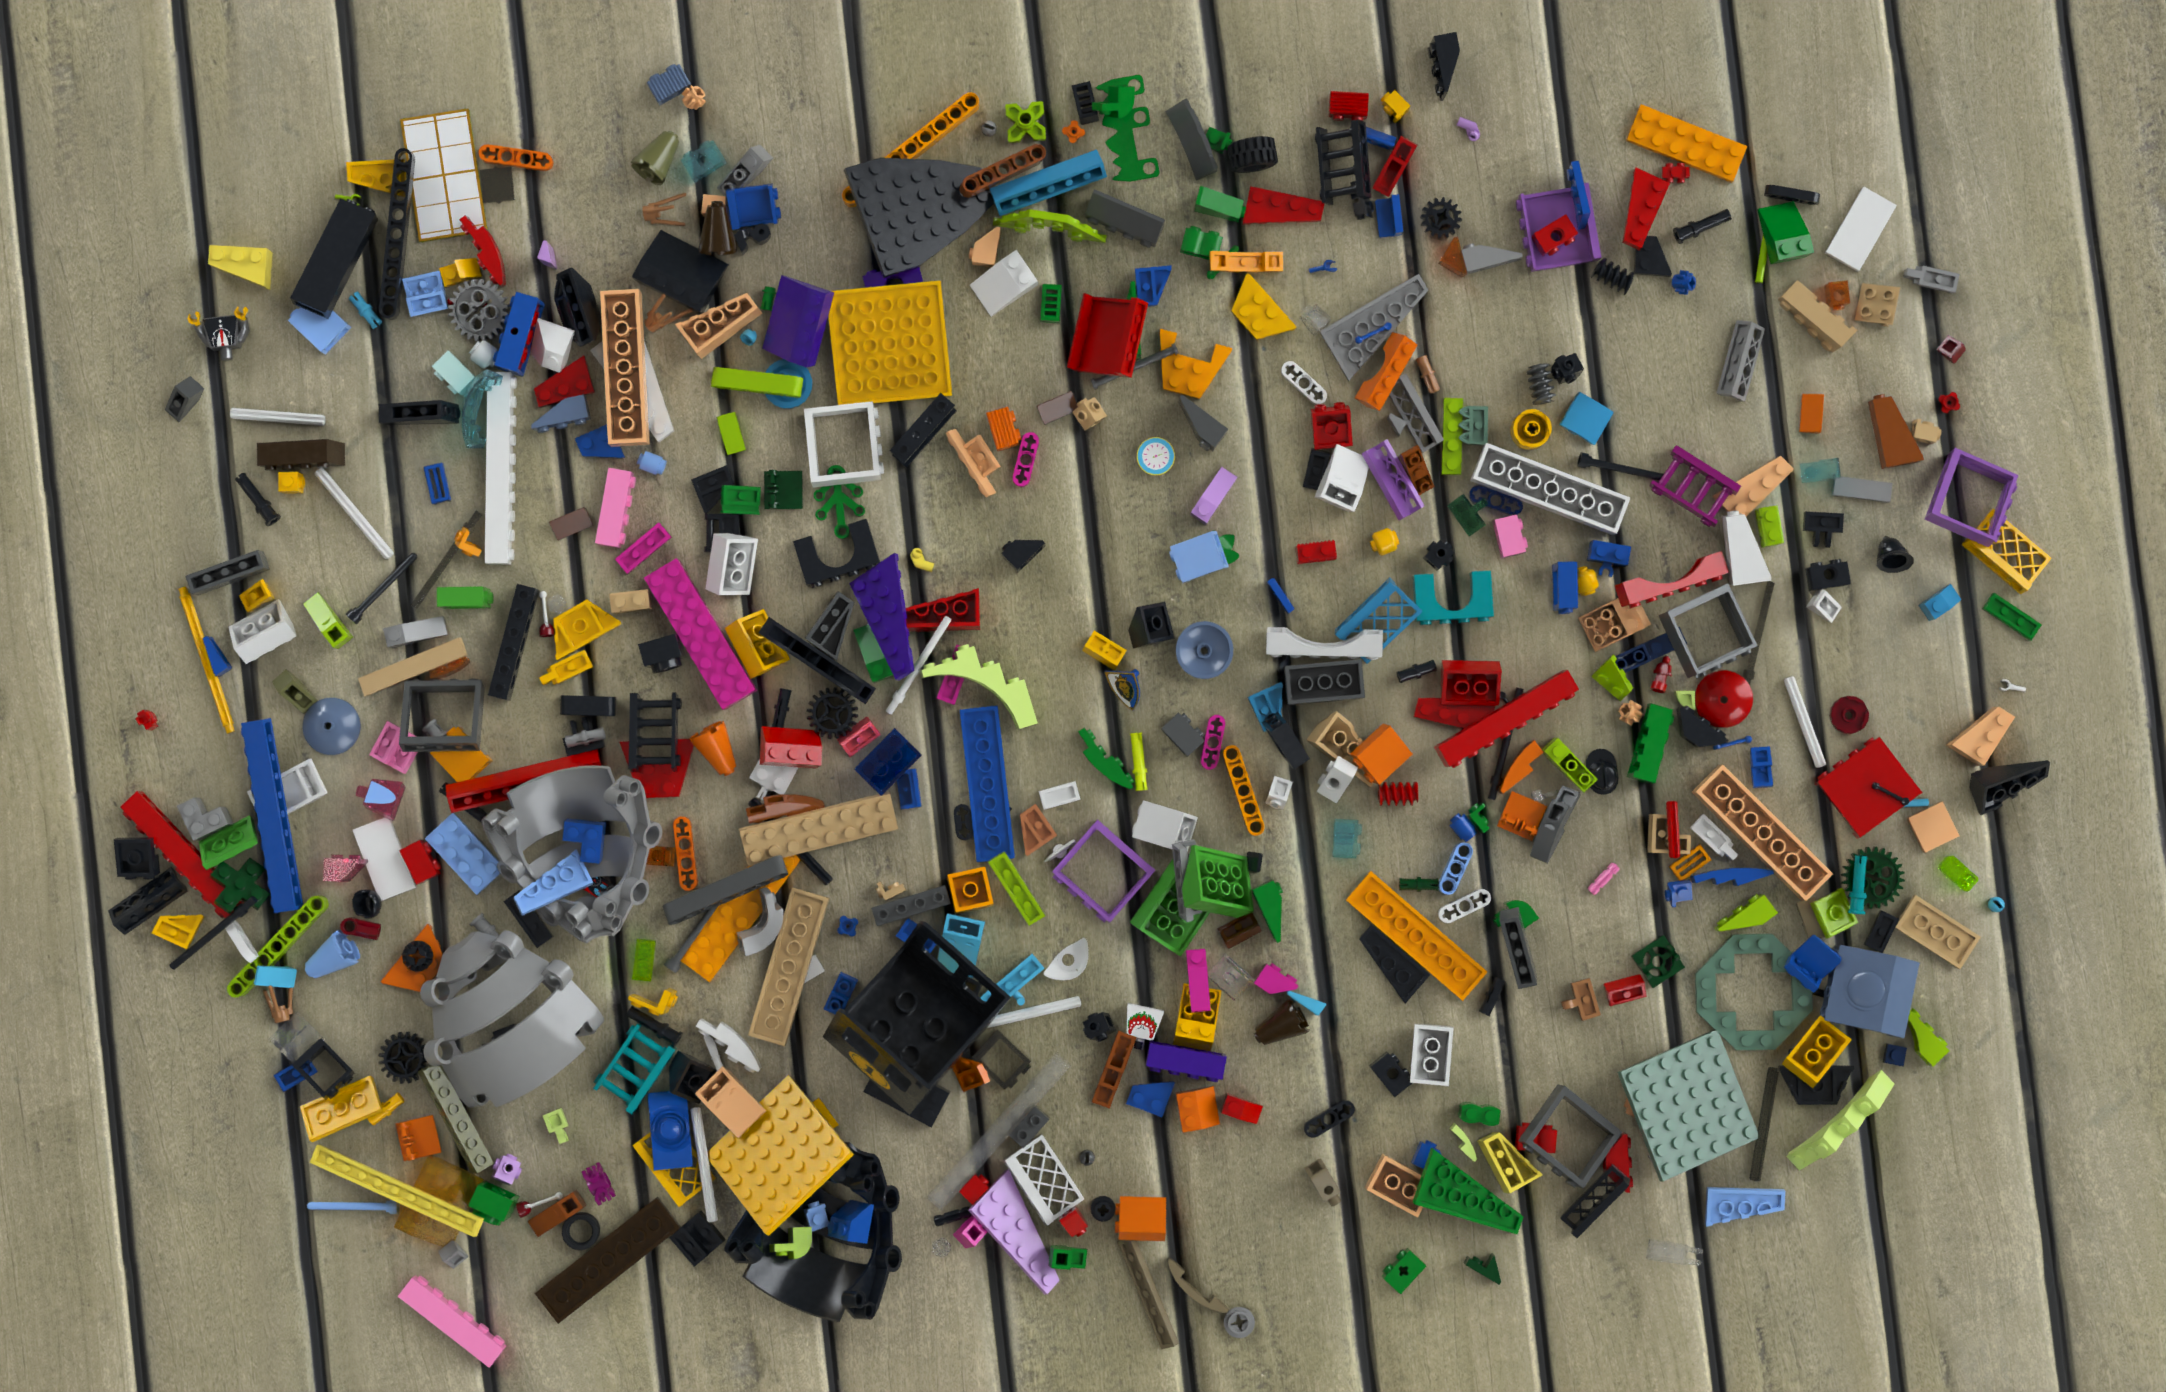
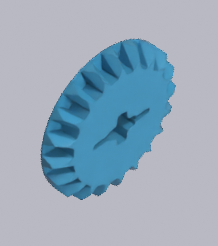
M782 359L774 362L766 370L765 373L804 378L801 398L765 394L768 400L775 406L791 409L804 403L810 396L812 377L806 367Z

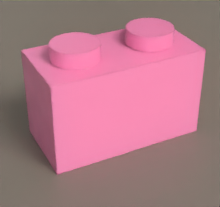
M1517 515L1492 521L1501 558L1526 552L1525 548H1528L1526 537H1522L1523 523L1521 518L1518 519Z

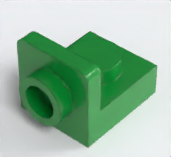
M1209 126L1206 137L1211 150L1223 154L1225 149L1228 150L1227 147L1232 143V139H1230L1231 133L1227 132L1226 134Z
M1476 803L1468 810L1470 813L1467 817L1481 833H1485L1490 829L1487 825L1489 821L1482 814L1480 816L1477 814L1485 807V804L1481 803L1478 805Z

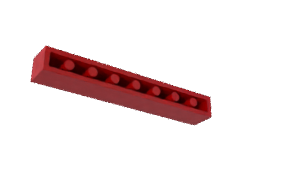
M1562 670L1434 746V749L1445 767L1451 766L1455 768L1462 763L1461 760L1465 757L1469 759L1477 755V750L1484 747L1486 749L1495 744L1494 740L1497 738L1503 739L1509 736L1512 729L1516 728L1518 730L1527 725V720L1531 718L1535 720L1543 715L1542 712L1544 710L1556 708L1559 706V701L1563 699L1567 701L1575 696L1574 692L1578 691L1579 688L1569 670Z
M598 749L448 784L446 785V796L451 813L509 800L507 792L531 779L550 772L578 766H602Z
M136 791L120 807L124 811L123 815L128 820H133L137 824L136 829L141 834L154 838V847L156 849L159 848L163 852L162 856L168 862L172 861L176 866L175 870L181 876L185 875L189 879V885L195 890L198 889L203 894L201 896L202 899L208 904L211 903L216 908L215 912L221 918L229 916V913L214 904L216 898L224 890L223 886L210 878L211 873L216 868L211 867L206 870L202 865L200 851L143 791ZM241 900V901L238 903V905H239V904H243V903H245V902H244L243 900Z

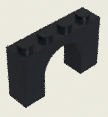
M867 519L848 524L854 542V554L851 560L841 567H830L820 560L812 536L793 541L807 586L817 588L822 586L824 581L836 582L841 580V576L847 574L848 577L860 574V570L866 569L868 571L880 563Z

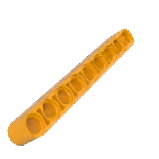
M972 92L964 94L885 158L917 159L977 112L980 106L978 96ZM969 99L976 101V104L972 107L967 106L965 103ZM959 111L961 116L955 119L951 117V113ZM944 123L946 127L943 130H937L936 125ZM928 134L931 136V139L928 142H923L921 137ZM909 146H914L916 148V151L913 154H908L906 152V149ZM850 186L843 190V201L848 207H856L855 200L848 201L846 199L847 195L852 193Z

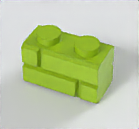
M1778 505L1756 509L1755 516L1759 537H1761V548L1783 544L1784 537Z

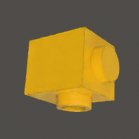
M278 472L279 492L284 494L303 493V488H305L303 474L299 472Z

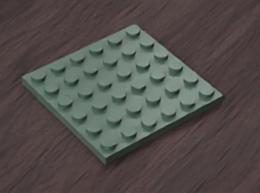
M1712 1030L1617 1072L1660 1182L1666 1181L1760 1138L1717 1030Z

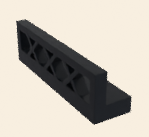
M170 867L108 910L113 926L126 935L188 892L187 887L178 879L175 869ZM171 876L172 879L164 883L166 878ZM153 887H155L154 891H153L152 893L148 894L149 891H150ZM139 898L138 902L132 905L133 902ZM123 909L122 913L116 917V913Z
M1612 1164L1560 1217L1562 1221L1572 1228L1571 1234L1578 1238L1629 1187L1630 1179ZM1612 1171L1620 1177L1617 1182H1608L1607 1176ZM1598 1186H1606V1193L1603 1196H1595L1594 1189ZM1583 1200H1593V1206L1590 1209H1582L1581 1202ZM1571 1213H1580V1219L1575 1224L1567 1218Z

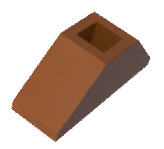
M1418 445L1398 456L1418 495L1434 487Z

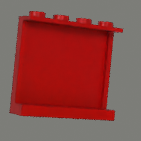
M1083 293L1067 368L1083 373L1132 378L1148 303L1131 297V300L1094 297Z
M1872 737L1863 743L1865 746L1859 751L1856 748L1848 754V760L1845 762L1842 759L1832 766L1834 768L1833 771L1827 773V771L1823 772L1817 777L1819 781L1815 783L1816 786L1819 785L1854 831L1852 834L1856 839L1861 838L1905 806L1901 804V801L1878 789L1874 790L1872 788L1874 782L1879 783V786L1901 798H1908L1909 802L1923 793L1880 737L1877 739Z

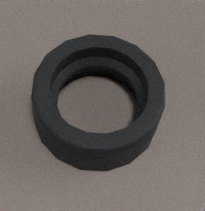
M586 1212L575 1213L562 1226L563 1240L567 1246L574 1250L588 1249L600 1236L599 1222L593 1215ZM577 1220H585L592 1227V1235L586 1242H577L570 1235V1227Z

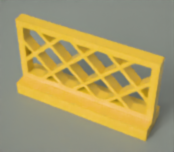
M1994 509L1990 510L1976 529L1988 532L1990 526L1989 519L1994 515ZM2007 520L2003 524L2005 527L2001 526L1999 532H2001L2000 540L1992 543H2001L2002 554H1996L1993 551L1992 544L1986 547L1968 538L1962 543V546L2019 594L2029 590L2033 581L2052 559ZM2004 530H2010L2013 533V540H2005ZM2018 542H2024L2027 545L2028 552H2019ZM2005 543H2014L2015 553H2007ZM2029 555L2030 565L2021 566L2020 556ZM2033 555H2039L2044 559L2041 565H2034ZM2007 556H2016L2017 566L2009 565ZM2030 568L2031 577L2029 580L2022 575V569Z
M649 1132L632 1146L677 1206L680 1207L702 1190V1183L696 1182L699 1170L697 1152L692 1147V1156H695L697 1159L696 1168H682L681 1179H672L669 1175L670 1169H668V1173L666 1170L654 1171L652 1148H649L644 1142L651 1137V1132ZM684 1169L696 1170L694 1182L683 1180ZM711 1172V1178L714 1181L716 1178ZM674 1181L680 1182L679 1187L676 1185ZM682 1182L693 1184L692 1193L686 1197L681 1191ZM696 1184H700L701 1186L695 1190Z

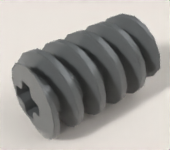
M1549 363L1530 366L1528 368L1531 369L1526 372L1527 375L1532 376L1528 379V382L1534 383L1529 387L1530 390H1535L1531 397L1537 398L1532 402L1533 405L1554 402L1551 398L1556 396V394L1550 393L1554 386L1548 385L1553 379L1547 378V375L1552 372L1545 370V368L1550 366Z

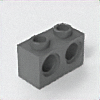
M1034 1105L1009 1133V1136L1024 1148L1049 1121L1050 1117L1038 1106Z

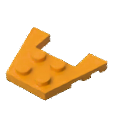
M1160 329L1161 351L1175 343L1177 333ZM1216 344L1211 363L1180 354L1175 355V353L1161 359L1163 390L1200 399L1232 352V348Z

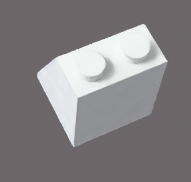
M1143 800L1138 808L1137 822L1132 828V837L1172 849V844L1192 839L1198 817Z

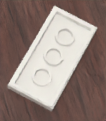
M1862 187L1825 254L1859 272L1897 205L1868 188Z
M390 816L353 829L375 891L380 896L381 901L417 888L399 851L402 847Z

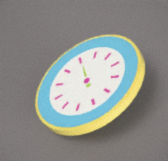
M1149 438L1142 442L1138 448V465L1147 474L1162 475L1169 471L1174 464V449L1163 438Z

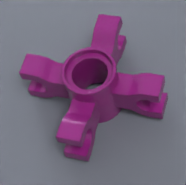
M598 1162L596 1166H591L592 1170L590 1167L586 1168V1171L583 1170L582 1175L586 1180L589 1191L595 1196V1202L600 1206L602 1202L606 1201V1198L609 1201L612 1199L611 1196L615 1197L616 1194L607 1174L603 1172L602 1165Z

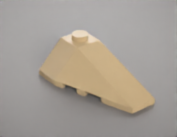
M1337 711L1317 724L1306 740L1331 760L1335 761L1340 756L1353 765L1352 761L1354 759L1350 753L1363 742L1356 734L1352 723ZM1357 769L1354 776L1371 787L1373 782H1368L1364 777L1365 772L1362 769Z

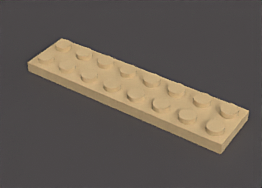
M885 792L739 828L747 864L752 866L774 856L782 855L784 858L897 830L898 826L890 792Z
M794 887L791 888L783 915L782 926L775 942L748 1036L786 1046L829 902L828 897Z

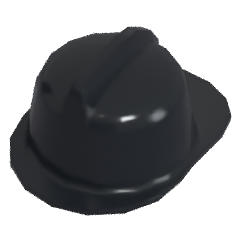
M1606 749L1593 750L1586 759V767L1598 780L1590 788L1597 794L1606 795L1614 791L1618 785L1617 762L1610 751Z

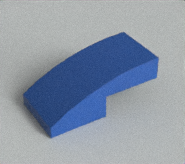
M1770 746L1750 748L1753 789L1773 787Z

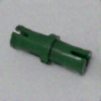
M1399 878L1400 884H1407L1399 885V890H1416L1421 892V890L1438 891L1439 888L1438 885H1431L1439 884L1438 878Z

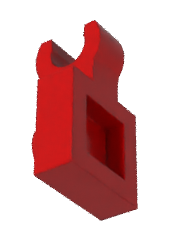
M142 710L137 713L138 717L135 720L139 726L144 725L146 730L151 731L159 727L156 723L158 721L157 717L152 711Z

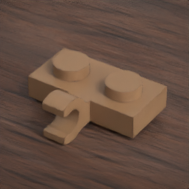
M1590 978L1570 983L1574 998L1562 1001L1563 1009L1566 1010L1577 1006L1582 1021L1600 1016V1010Z

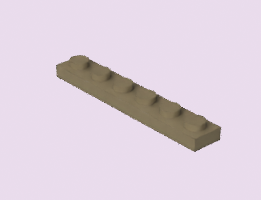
M1137 1240L1117 1241L1161 1349L1178 1345V1339Z

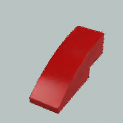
M1401 136L1372 188L1389 197L1418 144Z

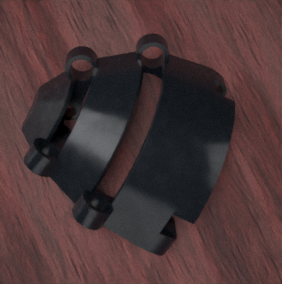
M850 1142L844 1143L854 1155L827 1181L836 1184L841 1183L849 1187L851 1191L861 1196L867 1203L874 1205L868 1242L865 1244L828 1236V1226L814 1232L842 1244L872 1249L871 1257L867 1264L839 1259L812 1247L804 1256L797 1259H789V1255L776 1256V1252H770L769 1244H787L788 1233L778 1227L769 1236L766 1235L747 1210L728 1237L724 1247V1251L735 1263L748 1264L742 1277L756 1288L794 1309L835 1322H840L845 1309L854 1319H873L879 1309L889 1272H896L902 1262L900 1248L897 1245H893L892 1212L896 1211L900 1201L899 1191L895 1186L887 1185L879 1158L875 1154L861 1151ZM819 1188L790 1216L803 1226L809 1227L803 1209L809 1208L808 1204L819 1201L820 1204L825 1203L826 1215L830 1222L831 1216L847 1202Z

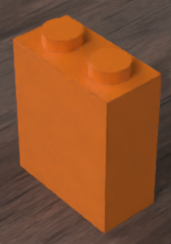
M1384 723L1350 753L1354 759L1352 761L1354 765L1365 772L1364 777L1366 780L1378 785L1413 755L1393 728Z
M1120 1196V1201L1116 1203L1115 1215H1119V1221H1115V1233H1119V1240L1165 1241L1166 1197Z

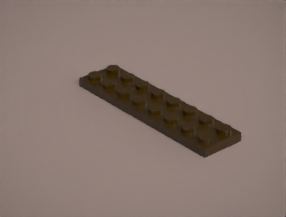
M656 1197L534 1294L559 1324L680 1229L681 1226L661 1200Z

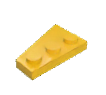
M394 159L346 162L347 181L391 193ZM402 172L399 175L400 182L406 180V172ZM401 191L397 195L405 197V192Z

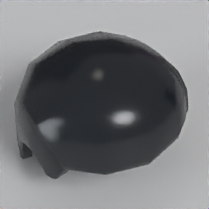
M365 889L354 893L352 907L357 916H364L365 919L376 917L380 913L382 906L381 898L374 890Z

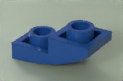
M840 972L824 1006V1010L832 1014H836L839 1009L845 1010L858 979Z

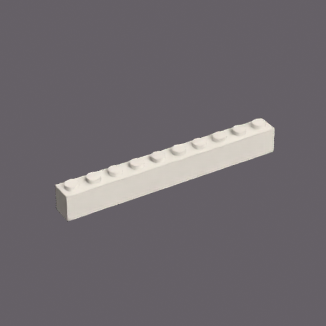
M487 372L485 563L488 565H511V560H514L515 556L514 549H512V541L515 540V531L512 530V522L515 521V511H512V503H515V492L512 491V484H515L516 481L515 472H513V465L516 464V455L513 453V446L516 445V435L513 434V427H516V415H513V408H516L517 399L514 396V389L517 388V379L511 372Z

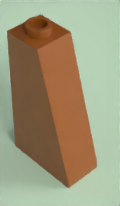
M1885 394L1873 396V400L1869 401L1868 405L1881 469L1923 461V454L1892 396L1885 397Z

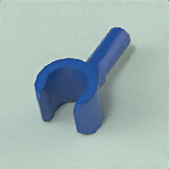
M1326 260L1321 266L1309 268V272L1313 273L1321 270L1335 272L1337 268H1330V265L1336 262Z

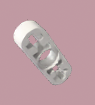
M1293 361L1283 364L1281 368L1282 376L1312 404L1318 405L1325 402L1327 398L1326 391ZM1286 366L1289 368L1293 366V372L1296 375L1298 374V372L1301 373V375L1297 377L1295 382L1292 380L1295 378L1293 374H1286ZM1301 378L1309 380L1308 388L1303 389L1299 386L1298 382ZM1312 385L1315 386L1313 390L1316 393H1322V400H1314L1315 395L1312 392L1309 395L1306 393L1311 389Z
M1478 889L1441 907L1438 911V917L1444 923H1451L1488 905L1491 901V895L1485 889ZM1480 892L1483 895L1486 894L1487 897L1484 899L1485 902H1475L1477 907L1474 908V904L1472 900L1469 899V897L1472 896L1474 900L1479 897ZM1464 900L1470 904V908L1466 912L1461 911L1459 908L1460 902ZM1455 904V908L1460 915L1456 916V913L1450 915L1449 920L1446 917L1443 918L1444 910H1454L1452 905Z
M236 920L225 928L245 960L252 963L259 957Z

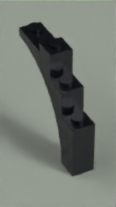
M770 617L758 632L864 704L868 702L876 690L874 686Z

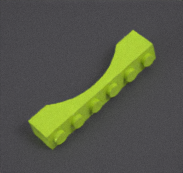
M1912 1008L1910 1009L1907 1025L1912 1033L1915 1052L1927 1065L1934 1067L1950 1051L1946 1047L1948 1044L1940 1036L1937 1038L1932 1033L1934 1029L1927 1022L1923 1023L1919 1019L1921 1017L1920 1014Z

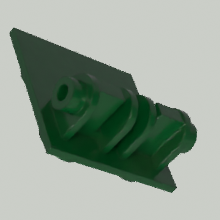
M764 471V509H803L802 471Z

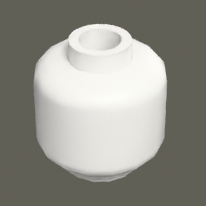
M486 340L477 341L469 352L471 354L470 359L482 369H486L488 366L493 367L495 364L493 357L498 349Z

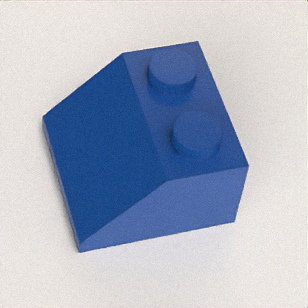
M849 1200L831 1216L828 1224V1236L867 1244L874 1205Z

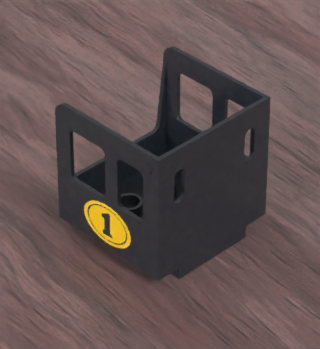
M920 921L900 950L846 1009H839L822 1037L910 1115L992 1023L1011 997L928 923ZM928 939L935 942L958 963L959 967L954 973L949 971L925 949L924 945ZM970 975L991 993L986 1002L965 984Z

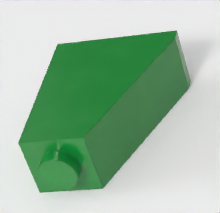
M1200 186L1194 212L1239 222L1240 217L1244 218L1246 207L1243 206L1244 200Z

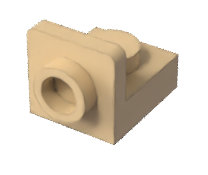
M878 882V888H876L880 899L884 897L885 901L907 891L904 883L899 885L898 882L888 886V891L885 890L882 882Z

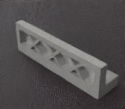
M1736 321L1717 394L1733 397L1745 402L1765 328L1752 321ZM1754 330H1757V334H1756V337H1755V339H1754V337H1753ZM1751 348V356L1749 357L1748 352ZM1744 367H1746L1745 375L1743 374ZM1739 385H1741L1740 395L1737 394Z
M1407 374L1399 377L1395 384L1400 383L1403 389L1402 397L1394 395L1392 391L1389 397L1402 419L1406 421V426L1421 452L1424 453L1443 442L1444 439ZM1403 401L1412 404L1411 413L1403 412L1401 408ZM1412 417L1421 420V430L1411 426ZM1421 435H1429L1433 443L1424 447L1420 441Z
M1194 839L1172 844L1179 917L1186 922L1193 921V915L1202 913L1201 910L1184 907L1182 893L1190 853L1187 855L1186 846H1190L1191 851V846L1196 845Z

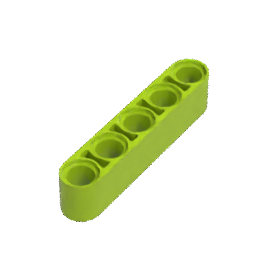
M713 367L711 387L801 398L804 378Z

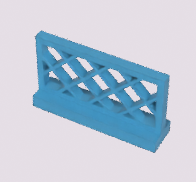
M1389 577L1335 629V635L1339 639L1347 640V636L1351 632H1361L1364 630L1362 629V622L1365 619H1373V629L1369 630H1383V633H1387V639L1383 642L1384 649L1422 613V610ZM1396 591L1401 596V603H1389V596ZM1379 606H1387V616H1376V609ZM1389 606H1401V616H1389ZM1403 606H1411L1416 612L1411 616H1403ZM1375 619H1387V629H1375ZM1389 619H1401V626L1398 629H1389ZM1360 657L1367 664L1371 661L1367 657Z

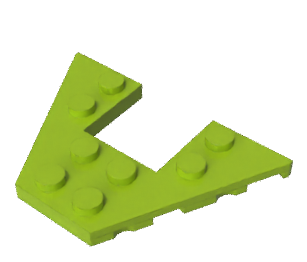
M1028 209L1020 211L1019 214L1011 213L1003 215L1002 218L994 217L993 226L1012 228L1018 233L1030 231L1032 224L1037 229H1044L1045 226L1051 227L1053 231L1063 232V229L1068 230V237L1076 242H1082V240L1106 242L1107 235L1098 234V230L1092 229V227L1086 224H1080L1079 220L1065 214Z

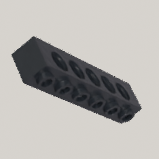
M521 584L516 585L488 692L489 696L511 701L539 589Z

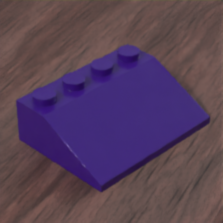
M781 275L762 349L806 368L815 366L834 292Z

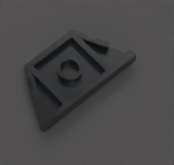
M1778 1065V1069L1796 1104L1837 1105L1841 1092L1845 1089L1847 1080L1854 1070V1066L1831 1065L1813 1088L1785 1066Z

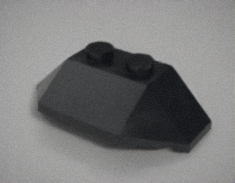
M568 268L556 274L557 282L554 301L563 327L574 330L572 341L576 342L578 346L583 347L596 340L602 320L591 285L576 270Z

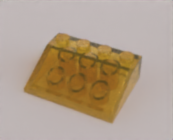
M430 1155L427 1157L413 1187L469 1212L471 1208L468 1206L477 1185L483 1182L484 1179L437 1156ZM406 1206L403 1207L394 1228L441 1247L446 1246L452 1240L455 1241L459 1230Z

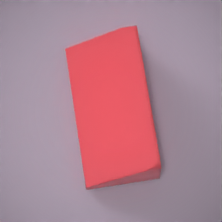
M865 717L851 727L852 731L847 730L846 736L840 735L837 741L848 756L851 757L881 734L871 720Z

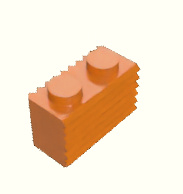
M1005 407L987 412L986 415L997 451L1018 446V440L1022 439L1019 429H1015L1013 422L1016 421L1014 411H1009V408Z

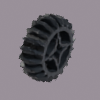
M836 687L833 688V693L830 692V688H826L827 694L825 695L820 690V698L813 695L816 702L809 701L808 704L813 706V709H807V712L812 713V716H807V720H814V722L809 724L810 727L817 725L814 732L817 733L821 729L820 736L824 737L827 732L828 739L832 738V733H835L836 739L839 738V732L846 736L847 734L844 729L847 728L849 731H852L853 729L849 724H857V722L852 720V717L858 718L859 716L858 714H853V711L858 710V707L851 706L856 702L855 699L848 701L851 694L848 693L844 697L845 690L843 689L837 694L838 690ZM828 698H840L844 701V704L835 707L829 702ZM823 701L826 708L825 713L818 718L817 710ZM829 707L833 708V710H835V708L838 710L835 713L836 719H832V716L830 718L828 717V714L830 713ZM848 708L847 720L842 725L840 714ZM832 720L837 728L827 729L821 723Z
M409 1031L405 1033V1036L402 1032H398V1038L393 1034L391 1035V1040H385L387 1046L383 1045L380 1047L381 1050L385 1051V1053L378 1054L379 1057H384V1060L379 1061L380 1065L385 1064L381 1071H389L386 1074L387 1078L394 1075L392 1078L393 1082H396L398 1078L400 1084L405 1082V1078L408 1084L412 1083V1078L417 1081L419 1080L418 1071L428 1066L425 1064L427 1061L424 1057V1047L426 1044H421L424 1038L416 1040L418 1036L416 1033L411 1037ZM405 1042L412 1044L418 1052H411ZM399 1043L398 1054L395 1057H391L392 1049ZM403 1055H413V1057L408 1058V1060H397V1058H400ZM415 1058H419L418 1066L411 1072L412 1061ZM392 1063L400 1064L405 1073L395 1069Z

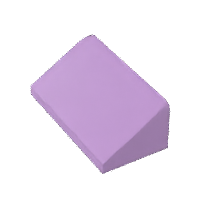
M544 240L537 258L544 265L557 269L553 247Z

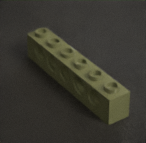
M428 1065L419 1070L418 1074L470 1172L479 1173L493 1165L494 1163L442 1065Z

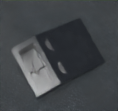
M1457 32L1434 36L1430 47H1428L1429 59L1433 60V66H1431L1432 76L1436 77L1437 80L1435 91L1437 96L1440 95L1441 101L1444 100L1449 90L1460 53Z

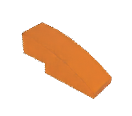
M1535 740L1527 744L1508 767L1498 790L1500 794H1504L1533 771L1529 764L1544 753Z

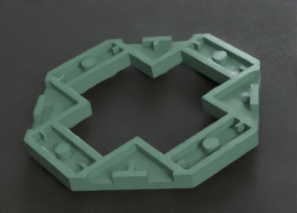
M1732 934L1723 946L1695 973L1696 1013L1714 1030H1717L1720 1036L1735 1050H1776L1813 1011L1812 991L1806 989L1796 977L1791 976L1792 1010L1773 1011V1030L1736 1031V1012H1717L1716 974L1735 973L1734 954L1771 953L1772 972H1787L1784 966L1792 952L1773 934Z

